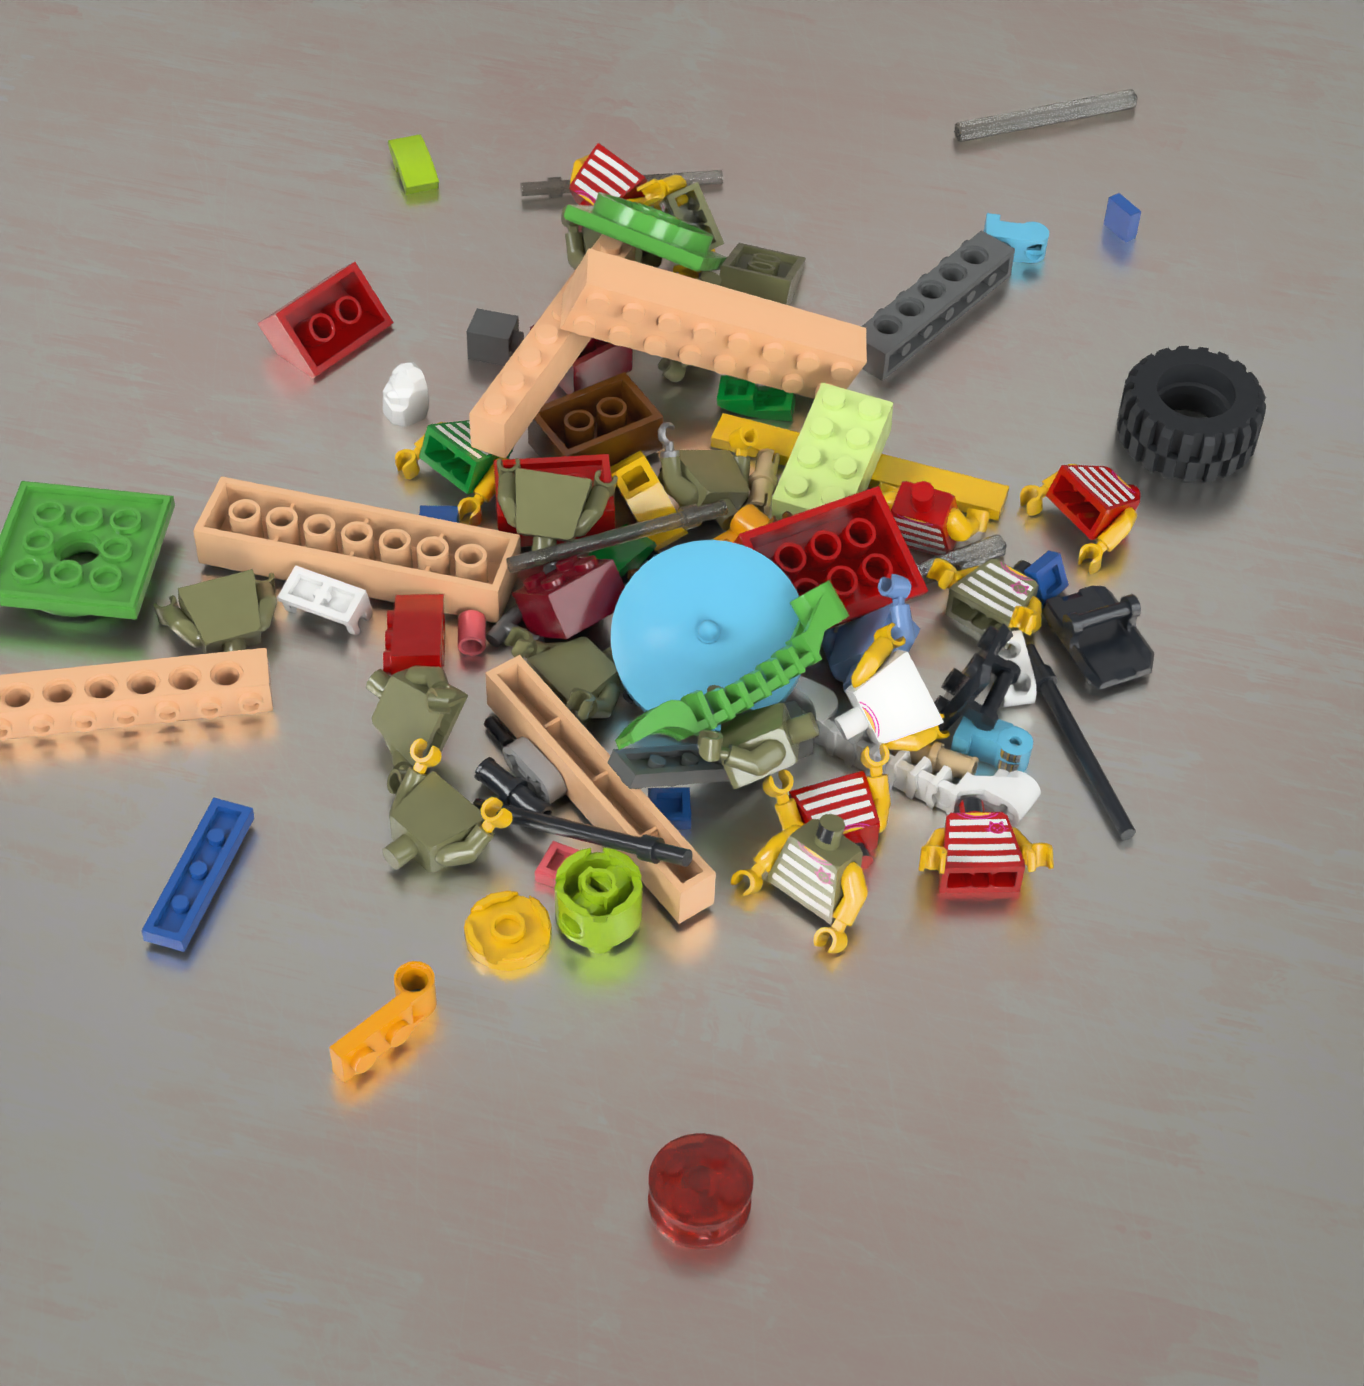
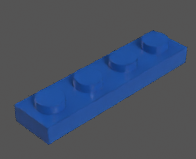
M213 797L141 930L144 941L185 952L254 820L253 808Z

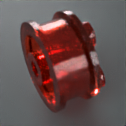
M705 1133L688 1134L667 1143L654 1157L649 1170L648 1210L653 1224L665 1238L677 1245L690 1249H711L728 1243L743 1230L751 1212L753 1172L747 1157L736 1145L718 1135Z

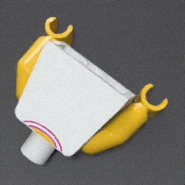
M890 623L876 630L874 642L864 652L851 675L852 685L845 691L853 709L838 716L834 721L845 740L866 731L872 742L879 745L883 743L889 750L918 751L936 739L948 738L950 732L948 730H939L938 725L943 723L942 718H945L944 714H939L909 653L903 650L893 652V649L905 644L906 639L902 636L894 640L891 636V629L895 624Z

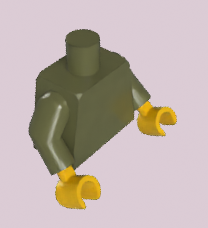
M422 738L415 740L411 745L410 754L416 762L414 767H408L391 806L389 819L393 842L383 848L382 853L388 864L396 870L411 859H414L426 871L435 873L445 867L473 863L495 836L493 831L495 827L502 829L511 824L512 813L506 808H502L503 802L496 797L485 800L481 810H479L436 772L425 773L427 767L436 766L441 761L442 756L440 749L433 745L429 754L423 758V752L427 748V741Z

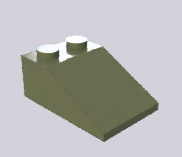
M738 243L721 265L719 276L722 282L720 286L791 306L806 258Z

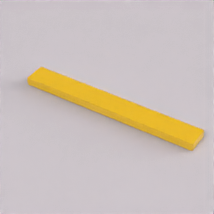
M722 413L711 436V447L730 450L736 453L729 445L730 434L743 427L744 437L747 431L754 428L758 432L759 439L756 445L747 449V456L756 458L760 450L772 449L774 450L772 462L774 455L778 453L780 455L779 464L786 466L800 432ZM881 454L868 486L869 488L877 487L881 481L899 488L902 481L912 483L927 481L931 483L934 489L954 495L960 511L967 513L968 508L990 512L989 519L999 521L1009 492V486L886 454Z

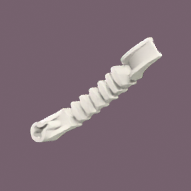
M800 676L794 690L784 704L795 700L804 713L812 712L819 729V736L814 737V743L826 748V754L829 756L836 755L845 760V765L848 767L855 766L864 770L866 777L870 776V769L866 768L861 762V753L868 746L871 760L880 762V745H873L866 731L845 740L834 721V714L838 708V699L835 693L820 683ZM889 750V759L882 766L883 774L888 775L889 789L895 787L905 792L906 797L911 800L913 797H916L926 802V806L930 809L935 806L946 811V815L960 813V802L966 798L975 797L984 802L985 812H1003L1008 815L1012 827L1022 820L1041 794L1039 785L1031 776L1016 770L1008 772L1004 769H999L994 776H978L967 772L960 782L955 785L951 783L953 776L950 767L944 765L935 776L931 774L932 764L929 758L924 756L916 766L911 765L909 751L899 750L893 756L891 755L892 750Z

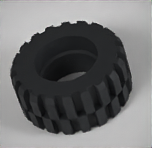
M1178 346L1176 350H1170L1169 347L1156 352L1155 356L1151 353L1133 366L1128 374V378L1125 380L1117 418V431L1120 434V441L1125 449H1129L1128 453L1136 462L1142 461L1145 469L1152 473L1158 471L1162 473L1164 478L1173 480V477L1183 479V482L1194 483L1196 479H1202L1203 482H1211L1216 480L1217 476L1227 477L1247 464L1249 458L1254 454L1266 412L1264 390L1259 385L1255 375L1252 372H1246L1247 369L1244 364L1238 360L1233 362L1227 354L1220 351L1216 354L1209 352V348L1198 347V349H1189V346ZM1174 410L1193 411L1208 418L1189 417Z

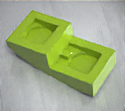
M421 134L388 140L396 173L399 172L406 195L439 189V179Z

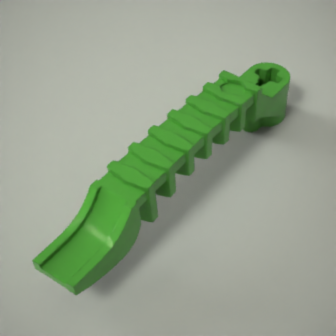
M830 580L789 602L799 620L790 640L785 642L786 646L774 652L770 659L760 663L754 671L740 677L738 681L728 686L718 687L706 694H703L701 690H696L683 696L680 701H666L648 710L624 728L615 739L618 749L621 750L650 734L667 735L678 741L694 734L697 737L700 731L715 729L718 725L735 718L737 714L754 707L755 703L771 696V692L789 684L790 679L804 673L806 667L822 660L819 651L825 630L849 617Z

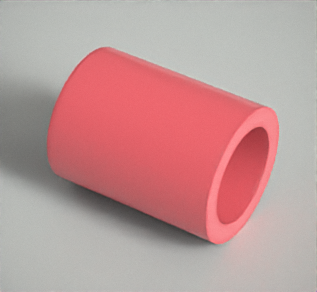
M476 610L464 611L458 616V650L470 656L481 654L486 648V618L484 614Z

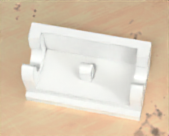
M296 565L277 596L278 601L283 603L286 611L296 613L297 608L346 625L348 632L354 635L360 634V628L358 627L359 618L369 621L373 614L366 590Z

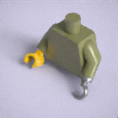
M671 422L662 423L658 429V438L664 445L665 451L660 452L662 470L657 478L663 485L665 492L679 504L689 518L693 520H717L723 530H729L732 518L748 499L751 458L747 457V449L757 444L759 439L757 430L753 428L747 431L743 437V427H740L730 434L729 445L736 451V456H733L730 450H674V442L669 441L666 437V428L674 430L675 426Z

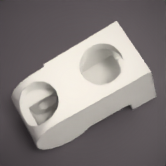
M1022 630L1011 631L1013 637L1007 642L1012 644L1011 649L1002 650L998 653L1003 659L1015 662L1021 669L1017 682L1010 685L1000 707L1032 704L1036 701V682ZM991 673V680L993 684L996 679V676Z

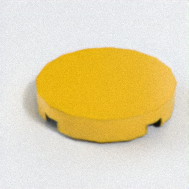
M507 890L491 893L473 905L470 909V915L465 920L464 937L468 951L477 962L491 969L512 971L526 968L540 960L549 948L552 935L549 913L538 899L530 895L528 899L524 896H519L516 891Z

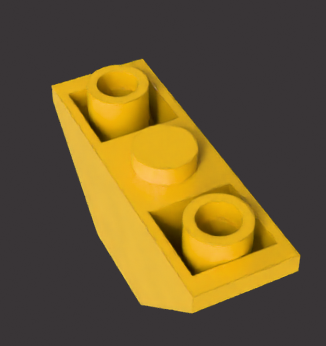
M641 451L610 467L612 479L614 475L618 477L616 486L643 533L656 543L655 550L658 551L688 534L662 484Z

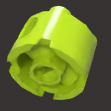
M604 847L603 852L591 853V848L582 849L564 860L557 870L555 879V920L560 930L569 940L583 947H588L590 951L598 954L606 953L612 946H617L630 938L639 927L642 919L643 885L639 867L634 861L620 851Z

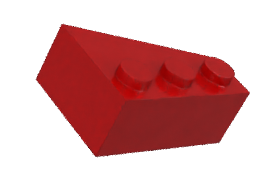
M444 594L396 595L394 610H387L385 651H383V671L389 676L416 665L435 666L442 669L445 667Z

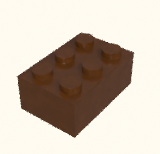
M623 372L545 403L528 426V443L540 458L609 454L611 467L638 451H641L644 456H648L662 450L663 444L659 441L658 429L663 423L664 417L631 378Z

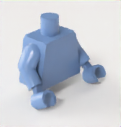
M892 574L891 579L886 577L880 578L878 584L880 594L892 598L893 603L840 626L837 633H834L836 627L825 630L822 647L832 675L836 680L844 683V691L852 685L851 675L864 652L874 642L876 630L894 623L895 626L891 629L892 638L895 640L904 636L906 642L902 646L893 649V652L903 650L909 653L919 634L920 628L912 620L910 604H905V599L911 591V583L907 578Z

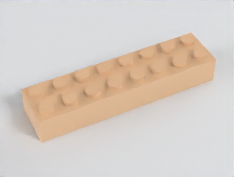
M588 248L563 293L560 328L562 330L815 399L821 383L847 389L867 363L865 327Z
M223 476L220 477L193 530L198 561L202 564L241 572L253 569L254 574L269 577V573H273L274 578L286 581L296 565L362 588L367 591L370 598L395 602L396 595L444 594L445 613L460 615L464 611L476 610L484 614L486 621L497 623L502 617L521 569L520 535Z

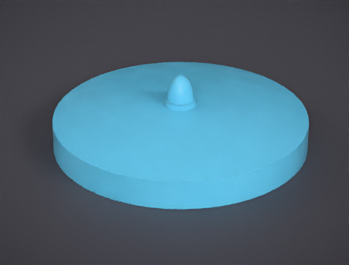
M699 540L680 544L661 552L645 563L632 576L623 589L614 610L611 625V649L616 670L624 688L633 701L644 712H647L666 701H680L683 696L696 690H701L703 694H706L707 688L711 685L725 687L738 681L740 677L754 671L757 665L770 659L774 652L785 647V642L790 640L799 619L789 602L799 597L797 590L785 573L770 559L751 548L737 543L720 540ZM801 674L790 679L789 684L771 692V696L755 703L751 709L755 710L777 703H784L794 690ZM721 724L717 728L712 729V731L720 733Z

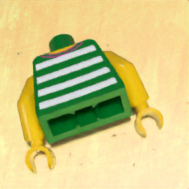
M470 420L430 424L427 426L426 433L414 443L415 448L413 450L402 449L396 453L395 464L397 470H402L406 479L415 478L420 472L418 460L421 459L467 495L474 493V497H467L459 502L458 514L461 521L467 513L471 512L470 525L478 526L482 521V504L484 502L489 503L495 495L494 460H505V458L471 447ZM513 449L510 451L506 459H509L510 454L513 452Z

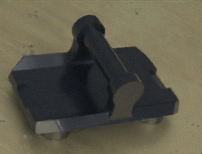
M1089 586L1079 589L1077 593L1064 597L1059 595L1045 601L1042 606V614L1046 618L1048 626L1057 634L1084 674L1088 684L1098 689H1103L1152 673L1154 651L1136 627L1137 617L1141 614V605L1134 594L1123 596L1120 602H1118L1113 593L1105 586Z
M1005 623L998 630L990 625L977 644L981 650L973 655L962 672L953 668L944 680L941 688L946 693L944 697L939 695L934 701L939 714H944L945 718H942L943 723L938 725L940 731H947L961 715L971 720L978 729L984 731L994 729L998 721L997 711L1010 685L1015 684L1021 674V669L1015 662L1005 660L998 655L1000 650L1013 637V633ZM992 673L996 676V679L983 705H981L975 699L990 683Z

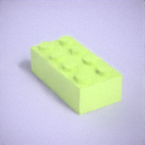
M821 383L773 494L771 518L775 516L778 521L782 519V514L786 511L795 515L867 490L891 432L893 402Z

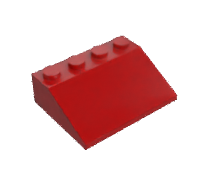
M879 486L740 533L733 542L751 548L775 563L790 579L799 596L830 580L849 614V617L830 628L858 619L893 603L892 598L883 596L879 592L878 584L882 577L891 579V575L896 574L910 581L911 591L905 601L928 592V588Z

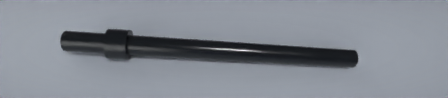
M1027 644L1026 648L1035 677L1036 691L1043 694L1120 838L1126 840L1133 837L1136 830L1057 688L1058 679L1050 665L1044 664L1035 645Z
M477 798L473 805L481 810L485 799ZM506 804L502 806V808H506L512 813V824L636 854L639 860L654 864L664 861L687 867L692 861V851L690 849L665 844L664 839L647 834L637 837Z

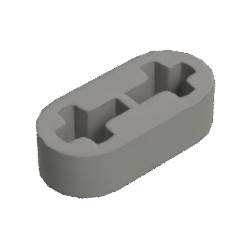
M522 736L503 747V756L509 769L516 777L521 776L526 780L528 788L546 803L550 804L566 794V784L560 772L526 737Z

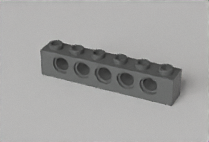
M982 230L970 240H965L959 249L949 257H944L934 269L927 274H923L914 285L906 291L900 292L894 301L884 309H879L869 321L861 326L866 328L867 363L862 369L881 381L885 380L1011 276L1015 248Z

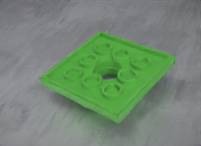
M598 192L594 206L568 204L563 216L568 221L697 272L720 270L721 265L727 258L709 250L714 237L712 234L661 210L610 194Z
M21 481L0 534V606L36 609L54 615L69 617L95 615L137 620L175 508L174 496ZM78 553L98 555L93 561L83 565L73 560H66L68 557Z

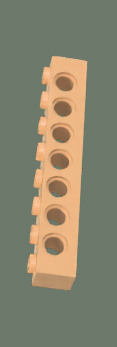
M267 648L0 675V740L273 711Z

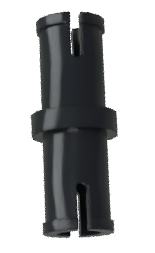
M492 757L486 758L478 765L474 778L499 796V800L503 804L542 814H552L553 806L528 788L527 781L521 776L514 777L496 763Z

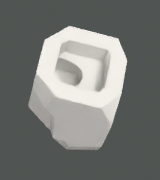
M414 362L397 365L383 390V413L393 425L407 427L425 419L429 409L428 387L421 369Z

